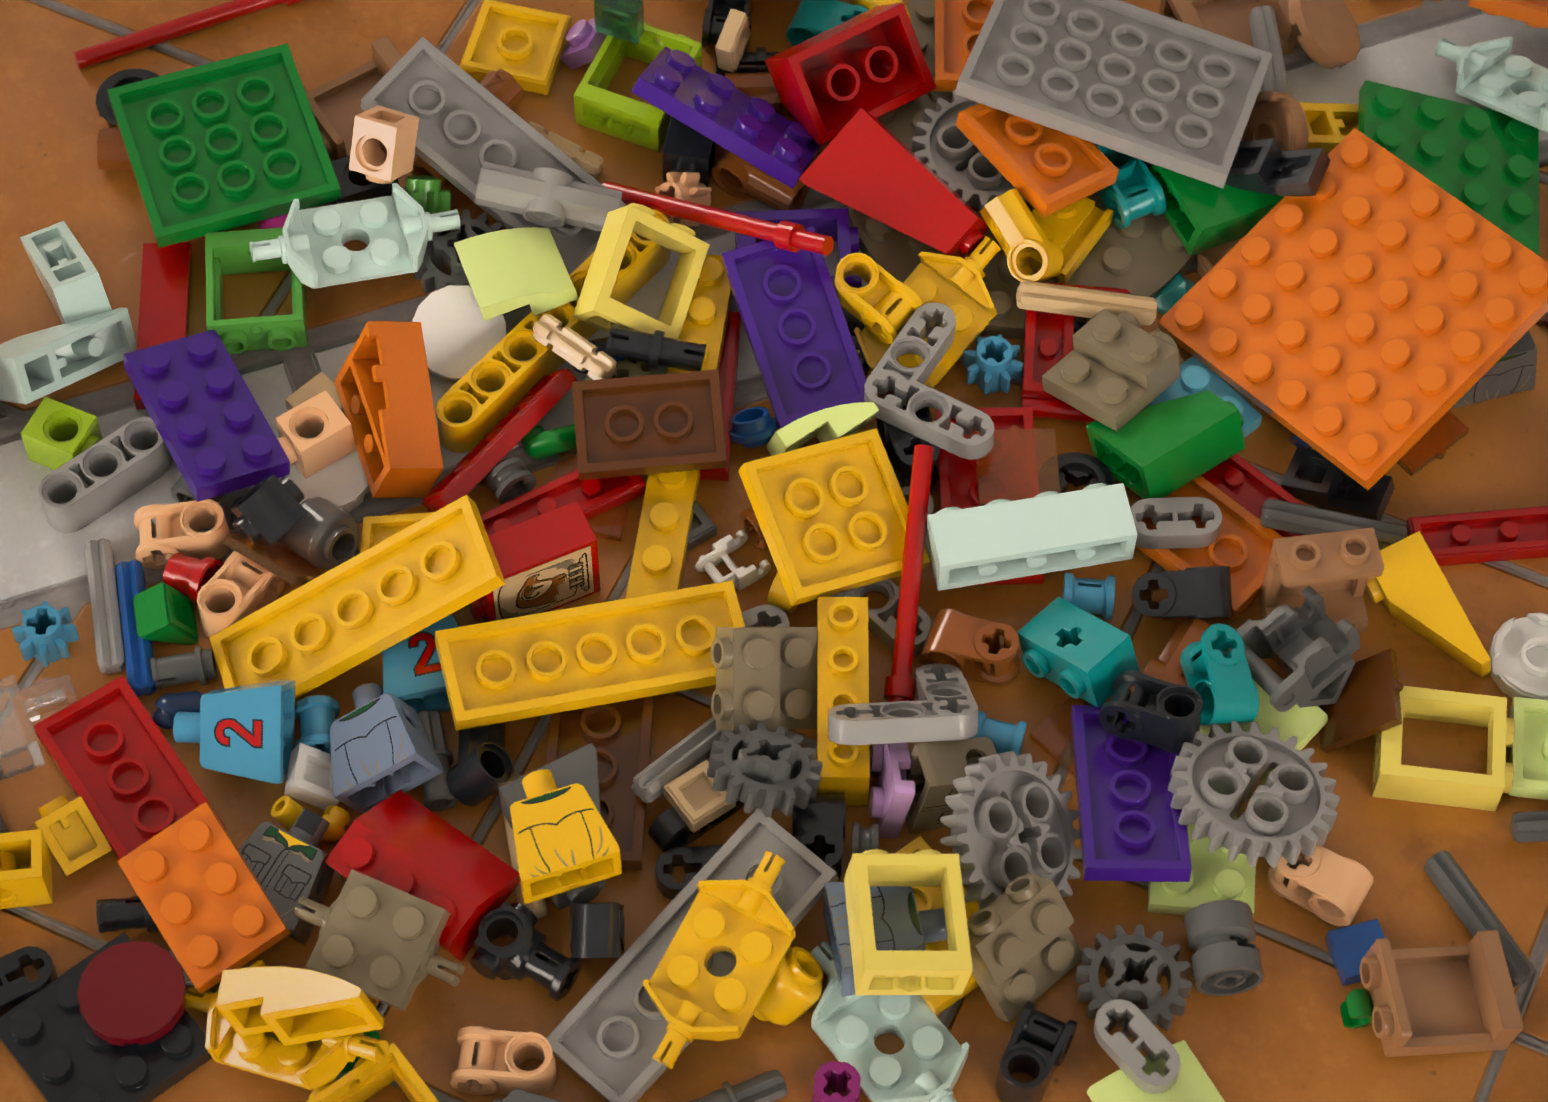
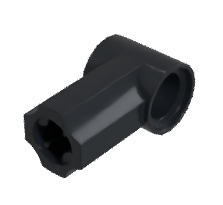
M506 722L459 730L458 763L448 771L446 778L451 793L464 805H479L513 777L515 771L514 762L510 754L505 750Z

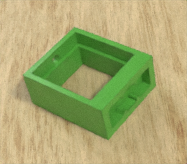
M283 227L205 234L207 331L216 330L229 354L269 349L286 351L296 347H308L306 285L300 282L288 264H282L281 257L253 262L250 253L249 242L276 239L279 235H282ZM291 270L293 314L224 319L223 275Z

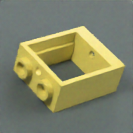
M631 203L608 212L573 317L607 333L610 332L611 325L613 324L617 325V327L654 334L655 330L664 331V337L679 339L710 244L696 238L695 231L687 226L677 223L668 224L656 218V213L652 209L641 204ZM632 231L680 254L658 320L610 298Z
M1404 686L1400 692L1402 724L1375 734L1372 797L1496 811L1502 794H1510L1514 777L1513 763L1506 762V748L1512 747L1515 733V719L1507 717V698ZM1403 717L1488 727L1487 775L1402 765Z
M881 849L853 853L844 877L855 995H962L972 974L973 966L959 854H941V852L932 849L921 850L914 854H889ZM870 886H941L949 950L876 951Z

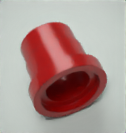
M176 553L168 560L165 566L163 582L189 597L193 604L198 605L197 596L201 587L224 564L221 560L212 557L200 559Z

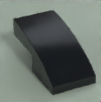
M1274 138L1241 141L1225 184L1247 191L1270 195L1316 196L1331 160L1323 148L1281 151Z
M1301 447L1296 448L1281 482V487L1312 506L1380 521L1394 491L1392 476L1383 475L1367 490L1316 450Z

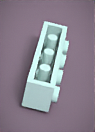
M1096 483L1082 490L1065 493L1047 491L1028 499L1015 501L997 499L984 506L966 509L959 507L944 508L935 514L927 516L925 541L937 590L941 591L1133 559L1138 534L1124 484L1106 485Z

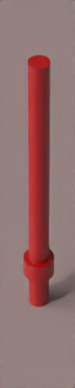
M233 0L75 51L73 54L78 68L82 69L285 3L288 7L304 0Z
M605 181L602 184L607 189L621 191V201L626 205L631 203L641 204L664 215L774 242L775 247L794 253L802 249L828 256L834 247L832 237L806 231L802 224L786 220L774 223L610 181Z
M923 444L915 445L913 453L891 676L885 678L884 699L888 700V702L914 701L916 680L911 678L934 454V447Z

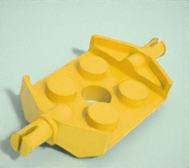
M987 236L983 238V241L971 255L964 259L957 256L921 251L919 253L920 264L903 282L919 296L923 305L935 302L941 303L951 308L955 314L956 330L954 341L924 383V385L933 389L997 315L995 306L983 281L985 276L983 269L1001 248ZM908 320L899 328V330L897 331V335L901 332V330L906 325ZM856 327L854 329L855 335L870 368L867 372V380L891 344L880 341L866 327L862 331ZM913 353L901 355L897 359L899 364L907 368H914L923 363V359Z
M765 851L764 857L753 877L748 878V880H699L697 884L699 893L650 981L644 979L642 982L646 992L668 1023L666 1027L667 1032L657 1051L652 1056L658 1063H664L666 1067L673 1069L674 1063L686 1041L692 1044L694 1039L711 1041L740 1038L796 936L793 925L772 897L773 891L771 887L781 868L786 863L777 854L774 858L772 852ZM724 951L733 954L736 957V966L730 974L717 977L707 971V964L712 955Z
M258 960V961H256L254 964H252L250 967H267V966L265 965V963H264L263 961ZM194 986L187 989L190 994L186 993L185 1008L208 1013L205 1048L215 1062L313 1090L333 1083L348 1062L353 1063L357 1056L376 1063H382L385 1060L382 1055L387 1056L389 1046L386 1040L363 1035L364 1032L288 1046L280 1042L281 1040L273 1031L240 1037L216 1007L219 991L215 993L205 991L201 994Z

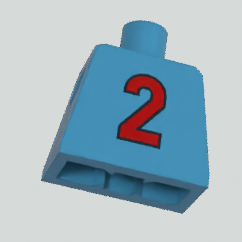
M452 615L446 616L382 652L384 694L392 693L414 708L417 713L422 710H428L429 712L437 711L439 713L451 710L435 644V631L458 627Z
M287 679L222 688L202 694L200 712L178 711L175 714L173 722L175 742L200 743V765L205 769L269 783L280 784L286 781L290 755L294 749L295 680Z

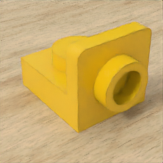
M63 794L37 809L42 818L34 822L32 826L35 830H42L50 853L65 877L112 850L81 796L69 802L66 795Z

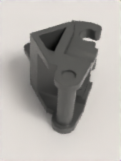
M1307 586L1302 591L1305 602L1300 609L1297 606L1293 609L1288 604L1282 607L1278 606L1266 618L1261 620L1249 619L1236 630L1244 642L1245 654L1252 679L1270 696L1271 705L1279 712H1285L1296 704L1300 708L1336 704L1355 665L1351 655L1360 648L1357 628L1346 618L1341 619L1337 624L1325 614L1322 596L1311 586ZM1231 648L1223 654V657L1231 651ZM1262 659H1273L1289 676L1283 681Z

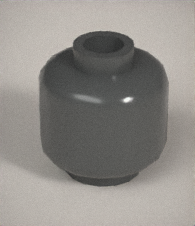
M321 497L310 498L302 502L301 505L307 512L284 534L286 546L302 560L323 570L335 568L349 560L354 555L359 541L357 521L354 517L330 500Z

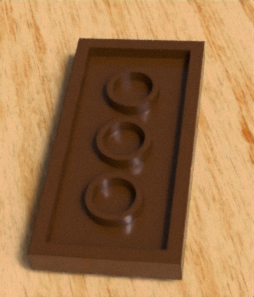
M655 696L550 714L545 765L590 743L593 744L597 751L601 817L619 846L622 869L642 870L647 803L635 795L631 787L634 784V776L650 765Z

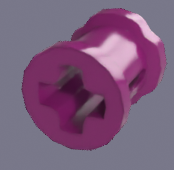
M829 1061L821 1065L815 1072L812 1102H860L861 1076L851 1064ZM829 1090L833 1092L830 1096L827 1095ZM843 1091H845V1092H846V1096H845V1097H842V1095H841L840 1093H842Z

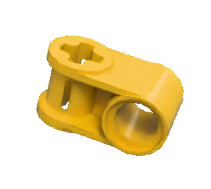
M848 254L837 265L833 285L840 305L862 322L876 338L886 344H892L898 336L897 331L923 305L919 296L909 286L895 279L866 254ZM851 275L859 276L865 280L867 285L861 288H854L848 285L844 278Z

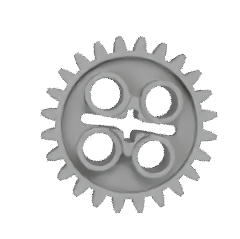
M953 90L952 103L939 97L936 102V111L927 108L924 110L923 122L916 123L915 137L912 139V152L971 208H978L979 213L984 208V205L995 197L1015 188L955 126L958 113L978 104V102L955 94V90Z
M1231 721L1228 733H1225L1218 725L1213 724L1208 736L1200 731L1196 732L1193 744L1184 742L1179 756H1176L1168 785V791L1174 793L1170 806L1171 808L1182 810L1178 820L1180 825L1195 824L1191 836L1193 840L1206 836L1211 839L1208 850L1211 853L1223 846L1228 849V861L1233 862L1241 853L1247 856L1250 867H1255L1259 857H1265L1268 864L1272 868H1276L1281 855L1293 865L1296 864L1300 852L1311 857L1317 844L1322 846L1325 844L1329 831L1332 830L1338 815L1335 810L1340 796L1333 794L1337 782L1335 779L1324 777L1328 765L1326 763H1311L1315 751L1313 748L1298 751L1295 748L1298 737L1292 736L1285 742L1279 740V732L1276 727H1273L1268 735L1260 733L1257 722H1252L1249 731L1243 732L1236 721ZM1269 768H1273L1274 770L1269 773L1265 785L1257 788L1263 774ZM1250 799L1245 812L1241 815V817L1239 819H1232L1233 817L1235 818V816L1238 814L1242 801L1246 802Z
M1015 751L979 758V763L964 767L966 777L953 780V784L959 794L945 797V802L953 809V815L943 816L940 819L944 825L951 828V835L940 839V842L945 846L952 847L953 854H959L962 885L967 884L969 886L964 900L967 903L980 901L979 910L986 908L1005 892L1007 885L1012 880L1025 875L1027 872L1053 880L1062 897L1072 896L1073 891L1067 880L1077 879L1081 876L1077 868L1072 865L1074 859L1082 858V852L1075 847L1074 841L1080 839V830L1074 829L1072 821L1079 816L1078 810L1068 811L1066 806L1072 796L1071 790L1060 793L1057 790L1061 776L1059 774L1046 776L1047 763L1045 761L1032 763L1031 754L1027 753L1016 756Z

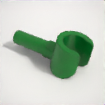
M1357 988L1352 990L1347 995L1345 1001L1341 1003L1340 1011L1346 1028H1361L1372 1023L1373 1004L1370 993L1366 989Z

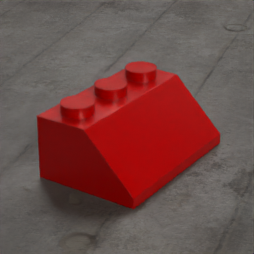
M903 3L879 5L765 60L782 104L818 145H823L833 140L860 108L877 118L936 89Z
M401 789L356 818L324 861V863L346 880L353 869L446 909L450 913V917L439 938V946L461 962L472 949L474 941L479 936V924L482 918L488 912L500 908L520 882V874L517 870Z

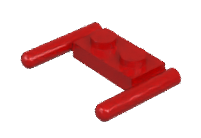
M1040 282L1047 284L1130 294L1129 290L1123 288ZM1025 310L1020 407H1032L1033 417L1083 422L1096 421L1043 391L1042 376L1073 350L1074 316Z

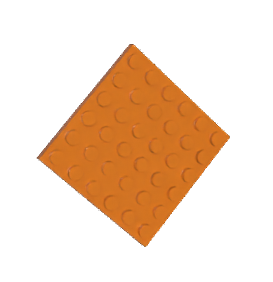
M1354 128L1328 154L1331 161L1316 196H1285L1157 323L1160 330L1168 334L1176 344L1365 489L1369 490L1548 311V262Z

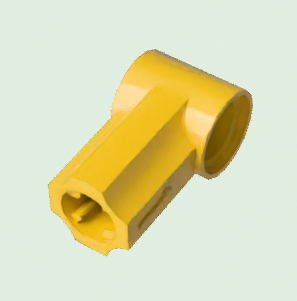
M1010 189L1002 195L995 197L979 211L1006 254L1008 269L1016 280L1021 282L1045 281L1055 277L1060 272L1063 265L1061 248L1055 241L1046 237L1017 189ZM1033 248L1037 249L1042 256V266L1038 272H1035L1028 262V256Z

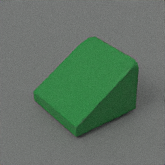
M164 582L134 596L137 634L140 638L184 645L198 643L194 604L189 597Z

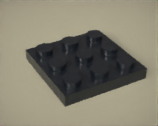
M125 932L0 1017V1042L46 1102H151L212 1059V1056L205 1048V1033L186 1009H184L183 1015L170 1032L155 1042L140 1045L139 1042L134 1044L125 1043L126 1046L112 1045L96 1036L84 1021L77 995L81 975L95 956L112 945L131 941Z

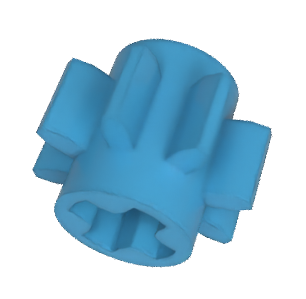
M1002 334L986 338L978 336L975 351L965 350L963 366L968 368L967 384L975 383L978 388L983 390L984 395L1001 390L1008 393L1011 378L1021 379L1023 363L1018 361L1020 346H1011L1003 338Z
M43 601L42 605L35 606L30 610L23 609V626L12 628L16 643L21 644L19 649L23 659L27 661L35 657L43 662L44 667H48L50 662L58 661L62 657L70 658L68 652L69 642L78 641L79 634L76 625L71 624L72 618L69 609L64 607L57 611L49 606L47 601Z

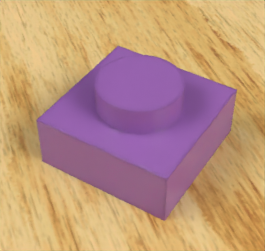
M606 14L588 21L583 19L577 22L566 36L568 43L560 59L571 70L592 62L614 22Z

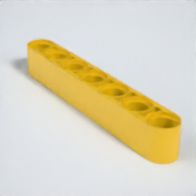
M653 210L656 213V218L669 224L668 218L663 213ZM632 231L620 266L621 270L618 272L610 298L626 304L667 264L670 259L671 250ZM594 252L569 275L578 298ZM578 299L535 316L531 311L440 398L436 406L439 437L442 445L447 450L454 453L469 452L545 374L556 371L566 362L565 359L552 351L553 345L546 347L533 336L534 331L532 328L535 322L544 314L554 316L563 323L561 328L567 326L586 340L599 330V328L573 317ZM492 389L497 390V391H494V392H486V391L492 390ZM459 420L465 421L463 423H453Z

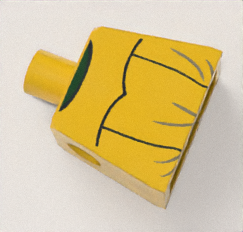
M548 769L536 770L526 775L522 780L527 799L514 802L510 806L522 895L525 904L622 874L619 846L584 786L575 783L558 789L552 771Z

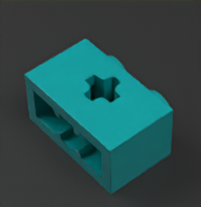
M1059 596L1017 632L1023 652L1022 662L1032 675L1037 678L1045 677L1059 685L1070 697L1075 699L1080 697L1097 708L1114 694L1113 683L1119 673L1126 670L1140 671L1130 635Z

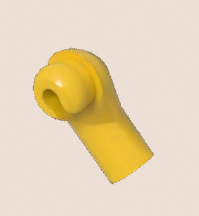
M285 795L274 803L270 814L290 831L303 807ZM329 805L325 808L321 817L328 821L330 825L320 841L336 842L346 833L344 829L351 821L350 814L337 805Z

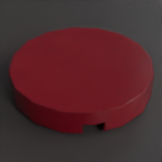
M129 941L112 945L92 959L81 975L77 995L82 1017L96 1036L112 1045L126 1046L125 1043L134 1044L138 1042L140 1045L155 1042L170 1032L184 1013L187 987L182 968L170 952L154 943Z

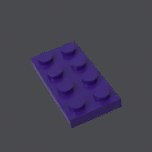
M665 46L639 76L631 91L792 189L821 147L799 122H791L779 115L767 101L756 97L751 98L739 91L727 77L720 74H711L695 64L694 59L690 55L680 50H671Z
M813 226L805 228L806 231L816 233ZM766 240L722 253V262L778 428L781 429L797 419L825 408L864 402L866 377L824 256L802 249L796 253L778 249L775 247L774 242Z
M209 330L124 354V368L196 502L256 485L265 477L273 474L277 478L290 475V461L216 330Z
M1072 705L1070 719L1084 881L1189 882L1192 866L1187 825L1179 824L1178 820L1182 810L1171 808L1170 804L1174 793L1168 791V785L1172 776L1170 773L1175 758L1179 756V753H1170L1159 747L1132 739L1119 738L1110 734L1099 722L1098 715L1102 706L1097 708L1093 705ZM1126 715L1122 723H1127Z

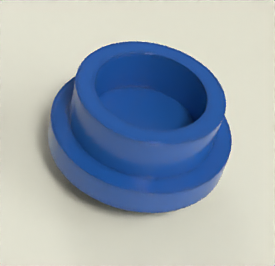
M751 407L741 410L732 416V430L729 433L733 442L742 444L746 448H755L768 443L771 439L770 436L777 431L778 426L776 419L770 416L767 408Z

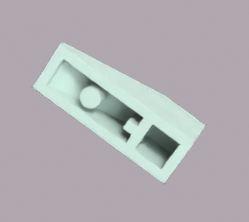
M65 221L20 237L23 247L62 324L112 310L97 269Z
M123 307L22 335L0 344V401L29 404L124 360V354L137 351V343L128 309Z

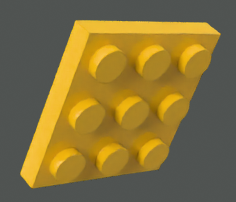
M877 428L746 462L738 470L791 606L818 599V597H827L901 576L908 505ZM925 546L922 569H925L931 562Z

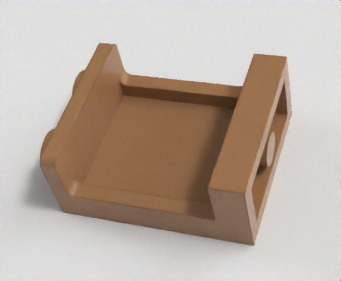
M1161 0L1159 14L1252 47L1254 45L1249 22L1251 10L1257 6L1269 5L1275 10L1283 55L1294 52L1297 34L1300 32L1297 23L1292 26L1289 21L1287 0Z
M387 36L370 43L373 61L310 92L304 87L327 153L332 161L350 156L355 116L364 112L360 108V100L403 57ZM380 141L382 150H386L385 145Z
M1374 527L1274 539L1259 596V605L1263 619L1270 615L1278 606L1282 607L1285 604H1288L1293 609L1296 606L1300 609L1305 602L1302 591L1307 586H1311L1322 596L1325 614L1337 624L1341 619L1346 618L1357 628L1358 632H1366L1369 618L1363 599L1364 590L1368 578L1379 577L1384 570Z
M1498 930L1478 931L1468 945L1391 949L1388 938H1377L1361 960V982L1365 989H1369L1374 1008L1372 1011V1027L1375 1036L1381 1038L1385 1057L1506 1050L1524 1029Z

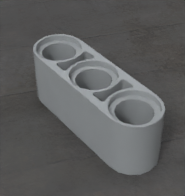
M139 417L128 422L48 474L42 480L39 486V495L47 520L52 528L62 533L79 531L162 477L170 469L172 456L152 418ZM146 447H152V448H150V449H148V450H141V449H144V448H146ZM106 473H112L106 477H100ZM71 500L67 503L59 504L62 501Z

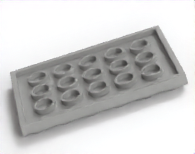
M994 0L960 75L955 94L1223 189L1273 53L1120 0Z

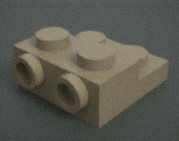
M1103 309L1072 335L1074 350L1042 376L1043 391L1117 432L1180 378L1179 349L1175 341L1168 334L1158 332L1152 335L1142 330L1137 320L1131 314L1121 312L1116 316Z
M716 627V638L711 647V659L716 668V690L711 698V712L716 720V730L737 731L738 724L743 723L753 731L757 729L758 722L764 723L767 731H775L779 726L785 727V729H817V627Z
M1027 872L1025 875L1012 880L1007 885L1003 894L986 908L976 911L967 920L973 966L972 974L996 1017L1007 1023H1010L1022 1012L1027 1001L1034 1002L1076 966L1082 957V952L1068 928L1075 921L1055 883L1051 879L1031 872Z

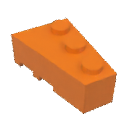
M368 321L334 383L345 416L352 424L355 446L372 497L424 498L433 487L437 478L440 477L444 468L421 322Z

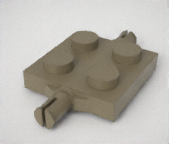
M353 869L338 899L331 904L330 908L308 899L306 896H302L297 903L315 913L295 906L294 917L320 927L319 939L305 966L307 969L347 981L361 988L365 995L405 1012L416 987L428 974L450 983L452 986L458 985L461 979L454 974L444 971L443 968L463 976L465 968L463 964H458L437 955L439 938L450 917V913L446 909Z

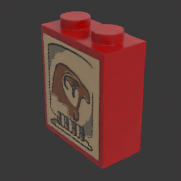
M572 502L488 535L506 584L468 604V607L475 620L483 617L485 622L549 612L601 591L597 538L578 502Z

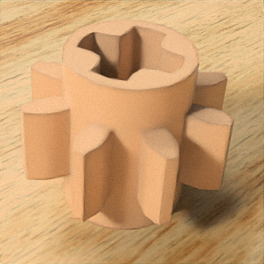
M668 172L666 173L668 182L655 187V191L658 194L706 206L711 205V187H706L704 184L699 183L700 173ZM665 215L668 218L669 224L677 223L687 227H699V223Z

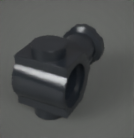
M274 474L267 476L246 494L238 497L233 502L230 508V523L235 531L249 544L255 545L259 541L263 547L270 546L291 529L307 512L300 504L305 498L304 494L286 476L280 480Z
M503 902L500 908L488 912L479 924V936L474 941L475 953L469 960L471 966L478 973L491 980L499 977L502 980L516 979L521 981L528 977L550 990L549 996L552 999L559 1001L564 998L578 978L582 969V960L580 958H568L546 945V935L533 928L538 922L537 917L522 904L513 902L509 905ZM508 935L516 939L507 946L492 944V941L500 936Z

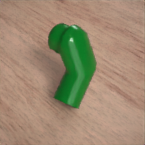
M575 424L545 431L539 425H535L521 439V443L525 447L524 452L529 457L540 460L577 448Z

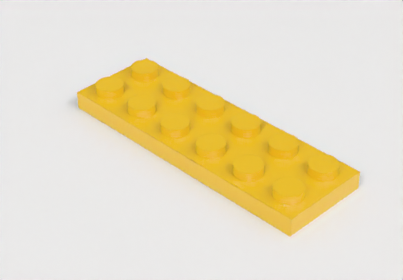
M465 495L210 636L209 640L225 688L287 679L295 680V699L506 583L477 505L468 495Z
M733 580L438 630L435 631V644L455 730L457 731L716 685V668L711 659V647L716 638V627H745Z

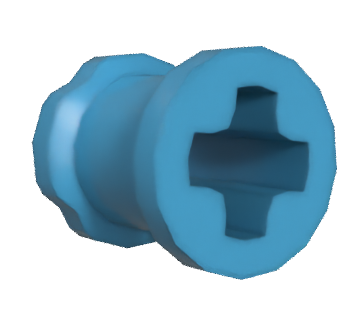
M1065 572L1062 599L1090 614H1101L1104 620H1112L1115 576L1107 575L1105 580L1078 578L1073 573Z
M314 695L298 700L295 703V717L300 720V739L297 740L295 747L299 743H303L331 754L330 727L335 718L340 714V705L337 700L329 696Z
M978 710V734L972 738L988 737L993 741L997 754L1015 751L1016 756H1018L1022 750L1028 723L1019 721L1015 725L988 718L985 711Z

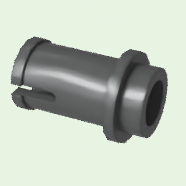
M201 645L195 646L194 652L160 658L153 657L150 661L156 690L201 681L203 686L208 685V679L217 678V667L212 648L203 650Z

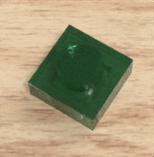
M594 0L596 32L632 43H639L644 33L643 1Z

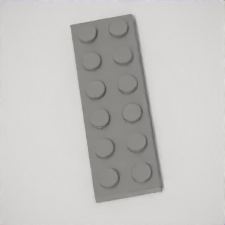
M423 36L360 100V108L364 111L379 105L419 117L415 153L473 202H475L483 161L533 172L536 168H554L568 173L575 182L605 188ZM621 201L619 208L627 206L624 202ZM478 205L497 222H501L506 229L540 227L528 222L522 214ZM564 224L560 228H549L569 275L595 251L601 235L600 231Z
M757 808L547 1036L546 1039H548L552 1047L553 1054L607 1102H637L668 1068L664 1063L660 1064L652 1058L667 1032L666 1027L668 1023L646 992L642 982L644 979L650 981L699 893L697 887L699 880H748V878L753 877L764 857L765 851L772 852L774 858L777 854L786 863L781 868L771 887L773 891L772 897L794 928L824 896V883L836 882L838 880L837 872L771 817H765L760 808ZM718 952L709 959L707 971L717 977L726 976L734 970L736 957L729 952ZM686 1041L681 1052L689 1045V1042Z

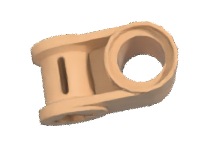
M206 499L199 502L194 500L165 505L151 504L141 507L134 513V525L140 533V545L136 549V560L142 563V567L165 569L168 560L176 553L200 559L205 557L221 559L232 547L233 539L223 509L214 500ZM212 528L207 532H201L203 529Z
M247 546L237 547L226 559L224 565L198 592L197 604L205 636L209 638L274 602L285 586L287 580L286 570L280 566L270 567L254 557L253 550ZM222 609H228V610H229V611L224 612V613H215L216 611H219V610H222Z
M1318 844L1311 857L1303 855V858L1298 857L1296 864H1293L1297 866L1296 870L1292 869V864L1281 855L1277 867L1272 868L1270 866L1267 874L1268 884L1278 896L1313 912L1323 921L1339 927H1346L1351 924L1374 883L1372 874L1363 865L1350 858L1342 857ZM1285 877L1289 879L1288 885L1283 883Z
M468 1026L458 1030L456 1042L461 1046L458 1069L451 1074L450 1085L454 1089L472 1095H509L516 1088L542 1096L555 1086L557 1067L553 1050L548 1039L541 1034L494 1030L481 1026ZM536 1058L543 1061V1064L533 1071L519 1069V1066L528 1059Z

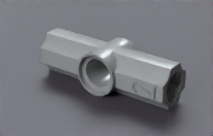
M483 161L474 204L522 214L528 222L540 227L560 228L564 224L602 232L608 212L620 207L622 192L575 182L571 175L554 168L542 167L530 172Z

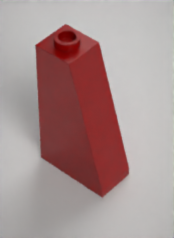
M862 108L799 177V180L804 185L945 255L961 258L969 257L983 241L985 234L989 230L984 219L885 125Z

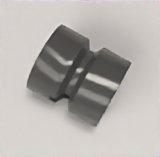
M1216 900L1198 905L1185 914L1183 921L1188 947L1192 952H1195L1191 958L1195 988L1199 993L1207 996H1230L1249 991L1262 983L1264 973L1259 949L1255 944H1251L1255 941L1256 931L1252 909L1247 903L1239 900Z

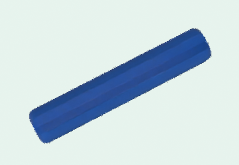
M138 560L122 561L118 563L115 569L127 681L137 697L152 695L156 692L150 662L151 658L154 657L152 641L142 639L137 634L133 601L136 594L146 590L142 563Z

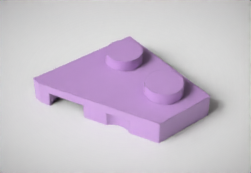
M907 743L871 744L869 746L870 771L877 773V787L872 786L870 790L869 817L877 818L879 837L898 839L915 796V782L906 780V769H910L911 766L910 751Z

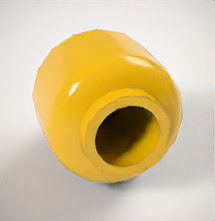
M789 947L753 1015L761 1021L769 1020L774 1024L782 1026L792 1024L819 1001L823 992V971L817 960L803 948Z

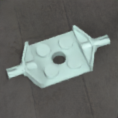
M1508 36L1480 42L1471 47L1461 46L1447 38H1442L1435 48V55L1457 64L1456 94L1548 132V69L1533 63L1527 57L1512 54V37Z
M397 183L392 184L391 196L300 210L299 199H294L282 229V235H279L276 239L249 242L250 253L253 262L281 257L282 264H288L300 282L313 289L418 272L422 265L427 243L433 240V233L460 229V217L457 209L432 214L424 212L423 207ZM351 240H359L368 246L361 251H351L343 245Z
M824 941L820 944V948L817 945L810 954L820 964L828 979L827 987L812 1015L811 1027L839 1062H847L857 1069L861 1076L860 1088L870 1101L957 1102L953 1097L952 1089L958 1081L967 1060L969 1044L965 1042L961 1046L919 995H851L842 997L830 944ZM891 1033L897 1035L902 1040L904 1047L898 1053L885 1054L876 1048L874 1044L875 1039L882 1034Z

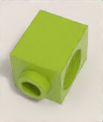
M46 396L21 432L29 460L56 470L103 439L95 415ZM72 438L71 440L61 442L64 439Z

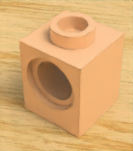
M379 105L356 115L349 170L366 174L367 180L378 184L392 183L395 179L413 171L419 117ZM380 141L385 145L387 155L383 152Z
M326 390L275 418L279 435L277 440L287 455L290 465L295 463L305 478L356 451L352 424ZM310 435H318L314 438H305Z

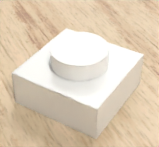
M299 743L291 751L284 795L324 810L329 805H338L340 801L334 798L331 754Z

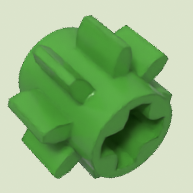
M406 176V187L403 189L423 207L424 212L432 214L451 211L450 189H441L440 177Z

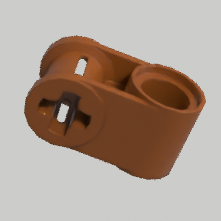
M941 609L935 613L920 660L924 665L934 663L953 665L962 671L964 678L983 682L991 686H1003L1012 682L1019 673L1020 660L1017 653L1020 640L1017 631L1006 623L969 616L953 609ZM999 635L1003 636L1004 644L1000 643ZM991 664H995V673L991 672Z

